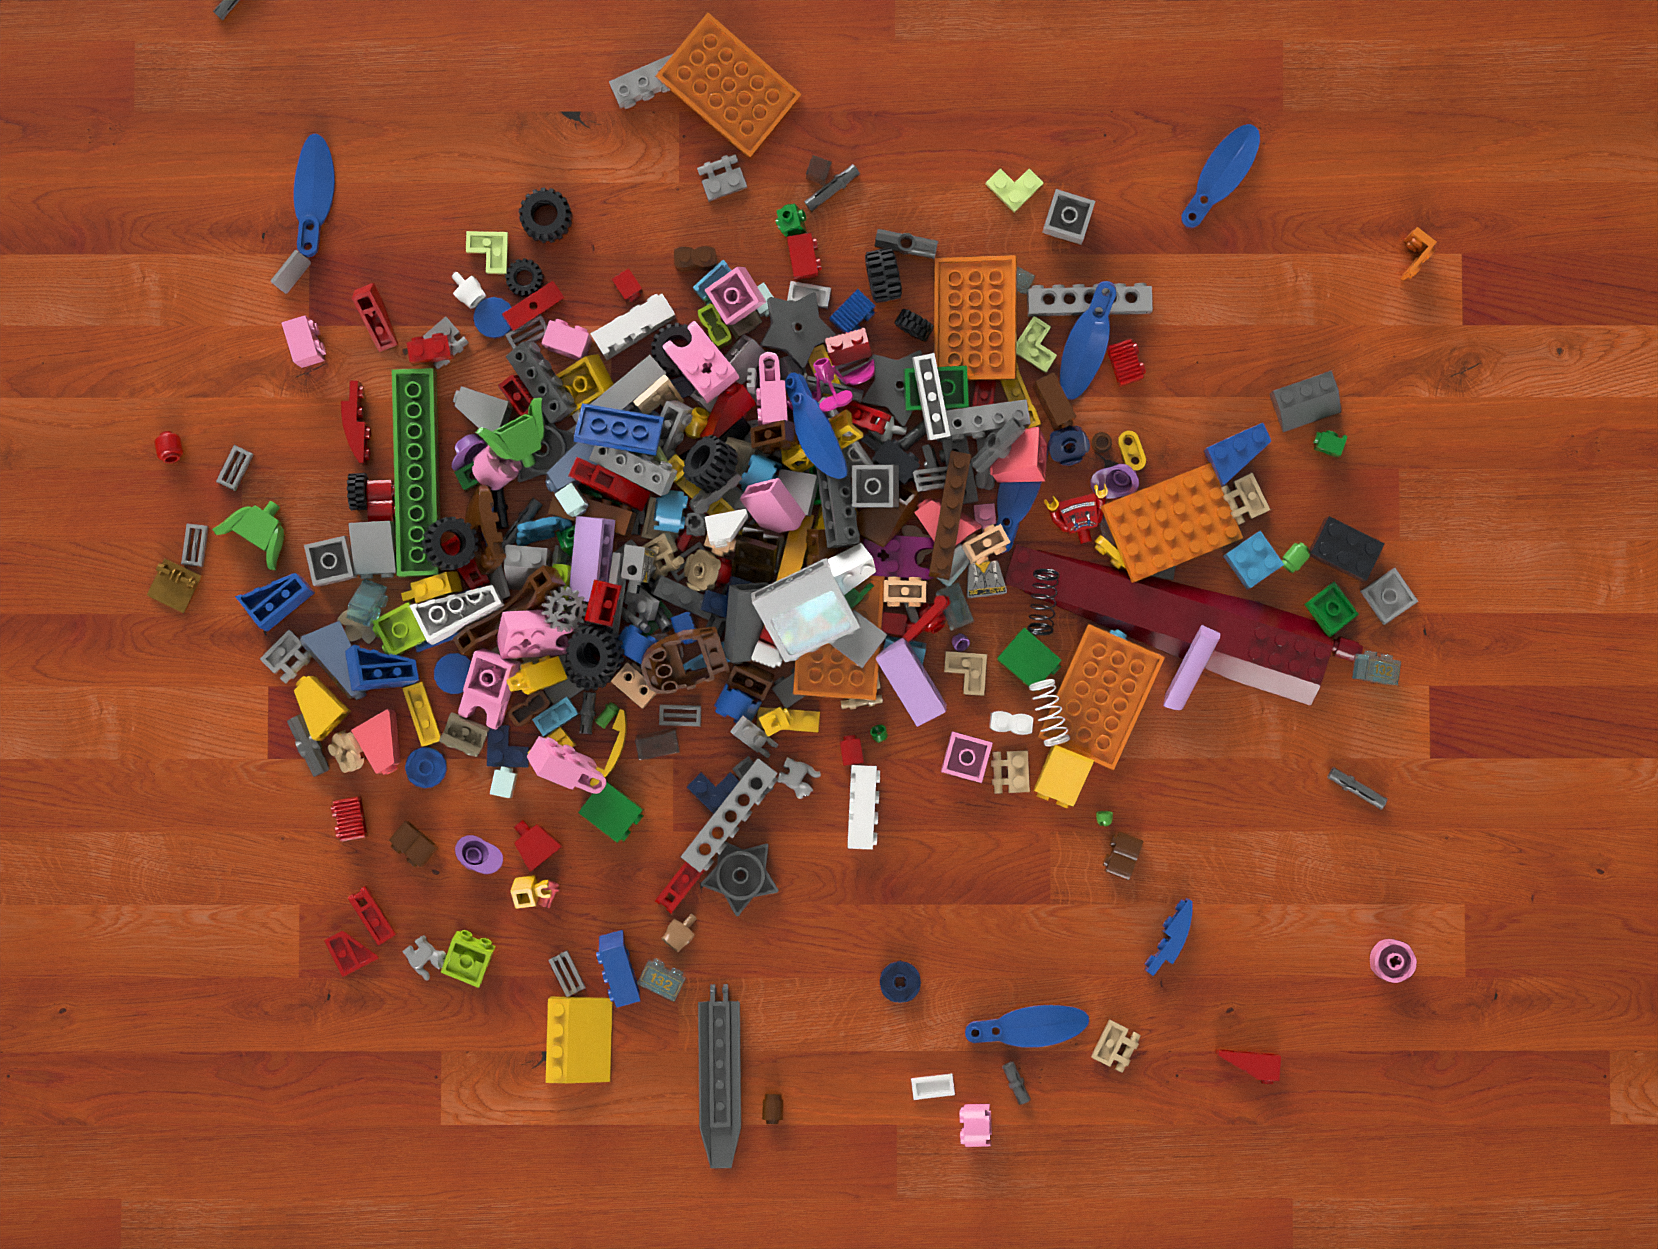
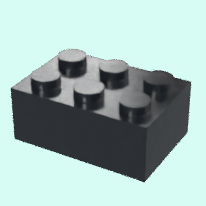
M1328 516L1324 518L1308 553L1310 557L1360 582L1367 581L1385 543Z

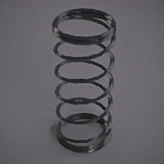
M1036 569L1033 571L1035 578L1045 581L1056 580L1057 584L1050 586L1043 583H1033L1032 586L1040 589L1052 588L1056 594L1050 597L1034 593L1031 594V597L1035 599H1052L1055 603L1051 607L1041 604H1031L1030 607L1037 610L1050 609L1053 611V616L1046 617L1032 614L1028 617L1033 620H1050L1052 626L1045 623H1031L1027 626V630L1036 635H1050L1054 630V622L1051 618L1056 614L1051 608L1057 604L1053 597L1058 594L1054 587L1059 584L1060 574L1052 569ZM1032 606H1041V607H1045V608H1037V607H1032ZM1030 627H1045V628H1044V629H1034V628H1030Z

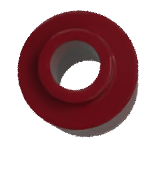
M1339 636L1337 639H1334L1332 654L1335 657L1351 662L1354 660L1359 661L1363 646L1359 645V642Z

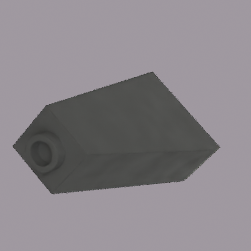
M767 582L729 586L724 654L733 664H742L744 661H751L752 659L751 657L764 623L752 603L751 593L770 585Z

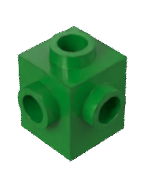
M787 204L781 209L776 210L778 216L776 218L777 227L786 238L807 233L804 222L807 221L803 209L800 210L796 204Z

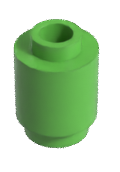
M1301 542L1299 544L1294 543L1282 557L1283 567L1292 574L1295 570L1298 571L1310 557L1308 553L1310 549Z

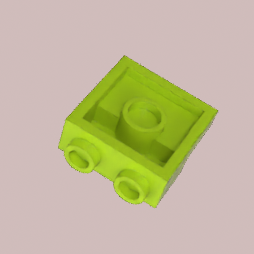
M410 602L372 621L374 624L372 629L378 638L381 637L384 643L382 649L385 654L399 656L411 650L412 647L426 641L409 606L412 605Z
M457 931L451 941L441 973L479 988L496 946L491 945L492 942L489 939L481 938L479 940L472 937L473 935L469 931Z

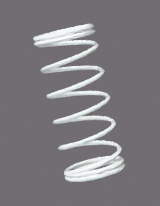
M1053 679L1040 681L1029 686L1031 691L1050 686L1054 687L1051 691L1032 698L1033 700L1057 697L1054 702L1035 710L1060 708L1058 712L1038 719V721L1054 718L1063 719L1057 725L1043 729L1041 732L1054 729L1066 730L1059 736L1045 740V746H1054L1070 740V736L1065 735L1068 729L1057 727L1065 721V718L1055 716L1061 712L1062 707L1050 706L1059 700V697L1056 695H1048L1056 689L1054 685L1055 680Z

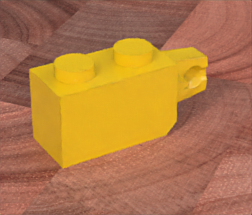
M451 571L411 583L412 590L401 593L403 601L415 600V603H424L461 592L463 589L458 571Z
M548 655L538 659L539 663L533 664L531 661L521 665L522 669L516 672V675L506 680L510 691L522 690L523 693L529 695L568 679L559 656L551 658Z

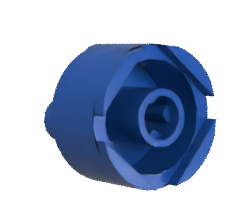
M634 625L625 626L618 637L619 641L622 640L623 645H621L625 652L623 655L641 664L646 650L658 642V640L652 636H642V630Z
M725 684L714 704L716 707L715 712L724 717L729 715L735 718L733 722L736 724L742 716L752 722L762 701L755 702V697L739 689L729 688L730 685Z

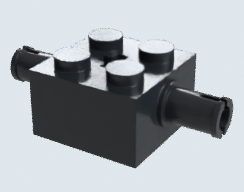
M868 431L861 441L875 451V455L872 458L873 464L899 465V483L906 486L908 482L912 481L916 485L913 472L920 470L919 459L911 452L909 454L904 452L903 446L897 440L891 441L887 439L886 442H882ZM931 481L921 483L922 486L933 484Z

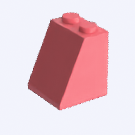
M1040 428L1026 429L1011 445L1010 453L1003 459L998 458L990 466V474L997 483L1045 481L1048 443Z
M939 498L924 500L917 505L919 509L914 512L933 541H935L942 502ZM962 512L955 546L983 528L980 523Z
M387 709L351 730L376 774L383 773V775H388L398 769L396 765L401 763L395 710Z

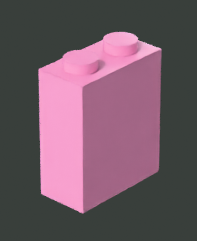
M779 478L748 485L740 497L741 502L760 527L777 533L798 529L805 517V513Z

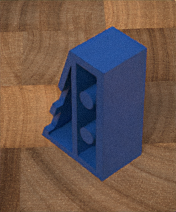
M1260 423L1204 449L1206 458L1211 463L1221 487L1271 442V438L1264 423Z
M293 573L273 581L269 585L261 588L258 587L253 589L254 591L235 597L258 627L268 632L315 592L302 576Z
M352 645L345 651L352 691L406 687L413 685L419 680L416 660L380 653L373 649L359 648L360 646Z
M623 930L599 936V952H596L599 965L603 964L604 971H602L604 982L609 983L610 989H608L610 1001L615 1002L616 1008L640 1001V991L628 956L630 955L629 950L626 949Z

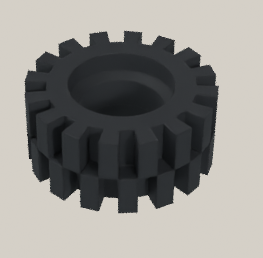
M522 258L523 260L517 259L506 270V283L515 295L528 297L541 289V285L544 283V276L538 264L534 263L533 260H527L526 258ZM524 270L532 274V281L526 286L520 285L517 282V275Z
M906 309L901 310L894 322L899 329L924 342L927 341L934 329V325L928 322V320Z
M350 473L347 477L349 509L351 511L367 510L366 483L369 480L367 474Z

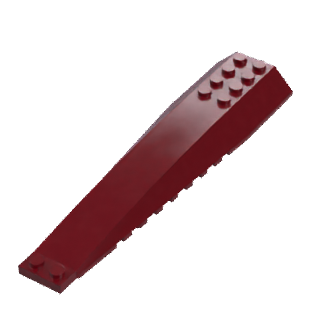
M1017 544L1015 546L1004 580L1006 585L1021 589L1029 595L1038 593L1051 597L1056 594L1054 589L1035 588L1032 584L1043 583L1050 586L1057 584L1056 580L1045 581L1033 576V571L1036 569H1052L1060 574L1059 584L1054 587L1058 594L1053 597L1057 602V607L1068 610L1114 631L1118 629L1135 640L1181 659H1184L1201 625L1220 633V639L1204 667L1205 669L1230 680L1311 706L1321 686L1333 649L1335 634L1328 637L1315 620L1260 602L1151 576L1132 583L1126 570L1046 551L1033 550ZM1041 599L1052 605L1055 603L1052 599Z

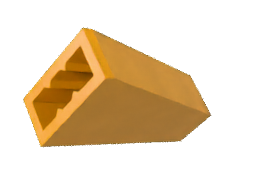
M811 515V517L805 516L798 529L794 531L789 530L777 581L802 570L807 550V529H812L814 515Z

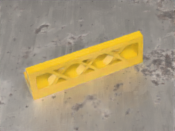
M844 410L828 419L841 450L863 437V432L852 424L851 413L848 410ZM849 431L853 433L851 436H843V434ZM800 444L792 446L790 450H781L782 463L792 471L802 473L814 466ZM797 461H805L799 466L794 464Z

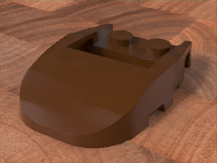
M486 485L478 486L474 491L465 515V523L469 522L472 525L470 528L471 530L475 529L476 534L474 536L478 538L476 543L478 550L474 552V560L481 575L493 574L506 558V553L503 552L501 544L503 542L502 533H497L495 523L499 521L497 512H492L494 501ZM481 525L482 532H478L477 527ZM483 535L488 545L485 550H483L481 541L484 540Z
M716 627L683 630L651 645L644 653L641 662V669L647 686L653 692L659 694L675 693L677 689L686 687L690 690L696 688V684L703 681L709 682L714 680V675L724 670L726 674L730 672ZM687 639L698 640L707 667L685 673L676 644Z

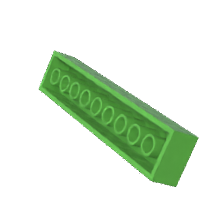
M433 368L392 370L397 576L401 578L432 577L441 574L442 570L440 567H434L432 565L433 562L427 561L426 558L428 556L426 553L423 554L422 551L425 549L424 545H422V540L425 538L423 534L428 530L427 528L433 522L440 520L437 372Z

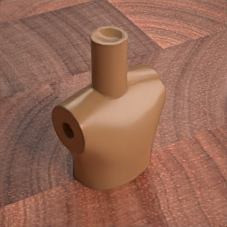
M690 914L683 923L674 919L667 927L662 940L672 949L679 952L694 938L695 934L689 928L697 918Z

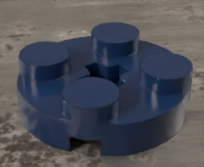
M1068 426L1064 429L1055 430L1050 434L1048 451L1054 461L1060 462L1061 465L1070 466L1077 464L1083 460L1082 457L1087 452L1088 454L1090 441L1080 426ZM1073 443L1070 449L1065 447L1066 444Z
M904 961L888 964L883 969L879 980L883 995L892 1002H909L916 997L920 990L921 980L918 970L912 964ZM896 977L905 978L904 987H902L901 985L898 987L895 986Z

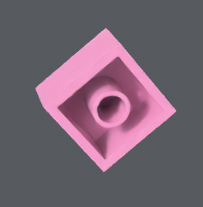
M736 267L705 289V292L726 325L736 324L766 303L765 298L745 267Z
M306 315L282 322L295 364L303 368L325 361L324 355L326 350L324 344L320 343L318 339L320 330L317 323H314Z
M556 319L555 322L550 320L542 340V345L546 350L577 361L587 356L592 343V338L587 329L580 326H575V329L567 325V322Z
M951 732L941 772L982 783L993 743Z

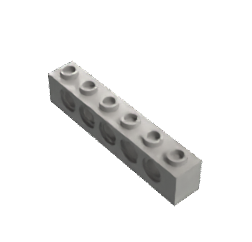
M1124 283L1114 284L1116 287V297L1109 315L1150 314L1153 311L1152 286H1147L1146 283H1135L1134 286L1126 287ZM1076 284L1073 285V288H1065L1064 285H1053L1052 288L1034 285L1032 289L1027 291V316L1082 315L1090 307V304L1085 302L1084 296H1093L1098 284H1094L1093 287ZM1104 288L1102 292L1104 294L1110 293V290L1108 288ZM1125 295H1134L1136 301L1134 303L1127 302ZM1051 296L1054 303L1051 305L1045 304L1043 297ZM1064 296H1072L1074 298V303L1066 304L1064 302ZM1101 307L1095 309L1098 313L1103 312Z
M758 758L682 854L681 858L699 872L702 869L707 871L714 862L711 859L715 853L720 855L727 846L724 841L728 836L733 838L740 829L737 827L741 820L745 822L752 814V811L749 809L754 803L759 805L765 797L763 794L764 790L767 787L771 789L778 781L775 777L778 773ZM755 777L760 778L763 782L762 787L758 790L751 787V780ZM739 795H748L750 798L749 804L746 806L740 805L738 802ZM732 810L736 812L737 819L734 822L726 820L725 814L727 811ZM715 827H721L724 830L722 838L717 839L713 836L712 830ZM703 843L709 844L711 847L710 854L703 855L699 850L700 845Z

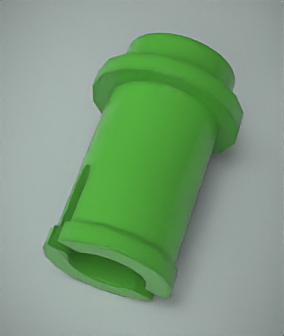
M613 702L606 704V708L595 719V722L604 729L613 717L618 715L620 710Z

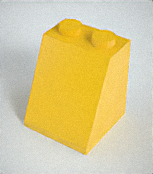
M303 676L296 683L297 688L294 690L311 738L314 741H323L351 710L317 677L308 676L306 678Z
M1057 745L1051 746L1033 791L1038 792L1037 797L1048 801L1049 797L1057 800L1056 804L1064 808H1068V805L1074 807L1094 760Z

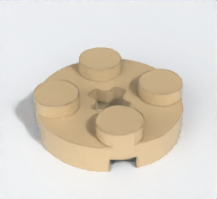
M697 550L695 554H691L684 566V576L688 578L687 586L695 591H711L715 587L718 570L721 567L720 560L716 559L713 553L706 550Z
M346 730L334 734L332 744L328 746L330 754L335 756L340 769L344 773L355 771L361 768L364 763V758L361 759L360 752H363L353 733H345Z

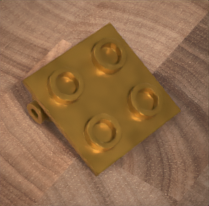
M164 558L162 564L159 563L156 567L158 573L147 596L184 613L202 576Z

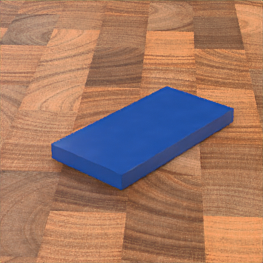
M582 403L574 434V442L656 456L664 417Z

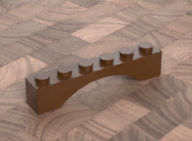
M956 451L950 452L929 577L946 580L950 578L971 454Z
M542 565L527 578L522 589L506 605L488 617L467 626L453 637L461 655L473 657L475 651L482 648L487 649L497 640L503 612L535 610L546 601L545 596H552L551 590L558 592V587H564L565 583L557 569Z

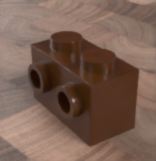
M787 420L750 428L751 447L762 451L763 454H773L775 450L779 449L790 450L792 446L800 444L795 431V423Z
M744 661L742 664H734L726 684L764 701L775 675Z

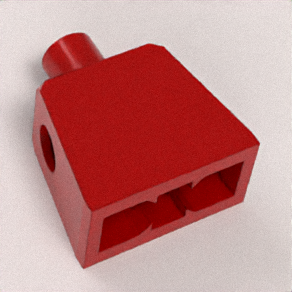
M522 820L513 827L521 836L514 844L530 872L563 847L556 838L539 824L530 829L526 822Z

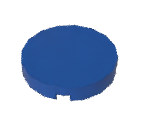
M486 298L475 309L473 317L475 326L486 337L493 339L504 337L506 333L511 331V328L503 318L502 313L512 307L502 298Z
M450 653L443 656L437 662L434 669V679L437 686L450 694L463 693L471 660L459 653Z
M422 747L416 749L408 756L405 771L409 781L415 786L430 788L438 785L445 778L447 763L443 754L437 749Z

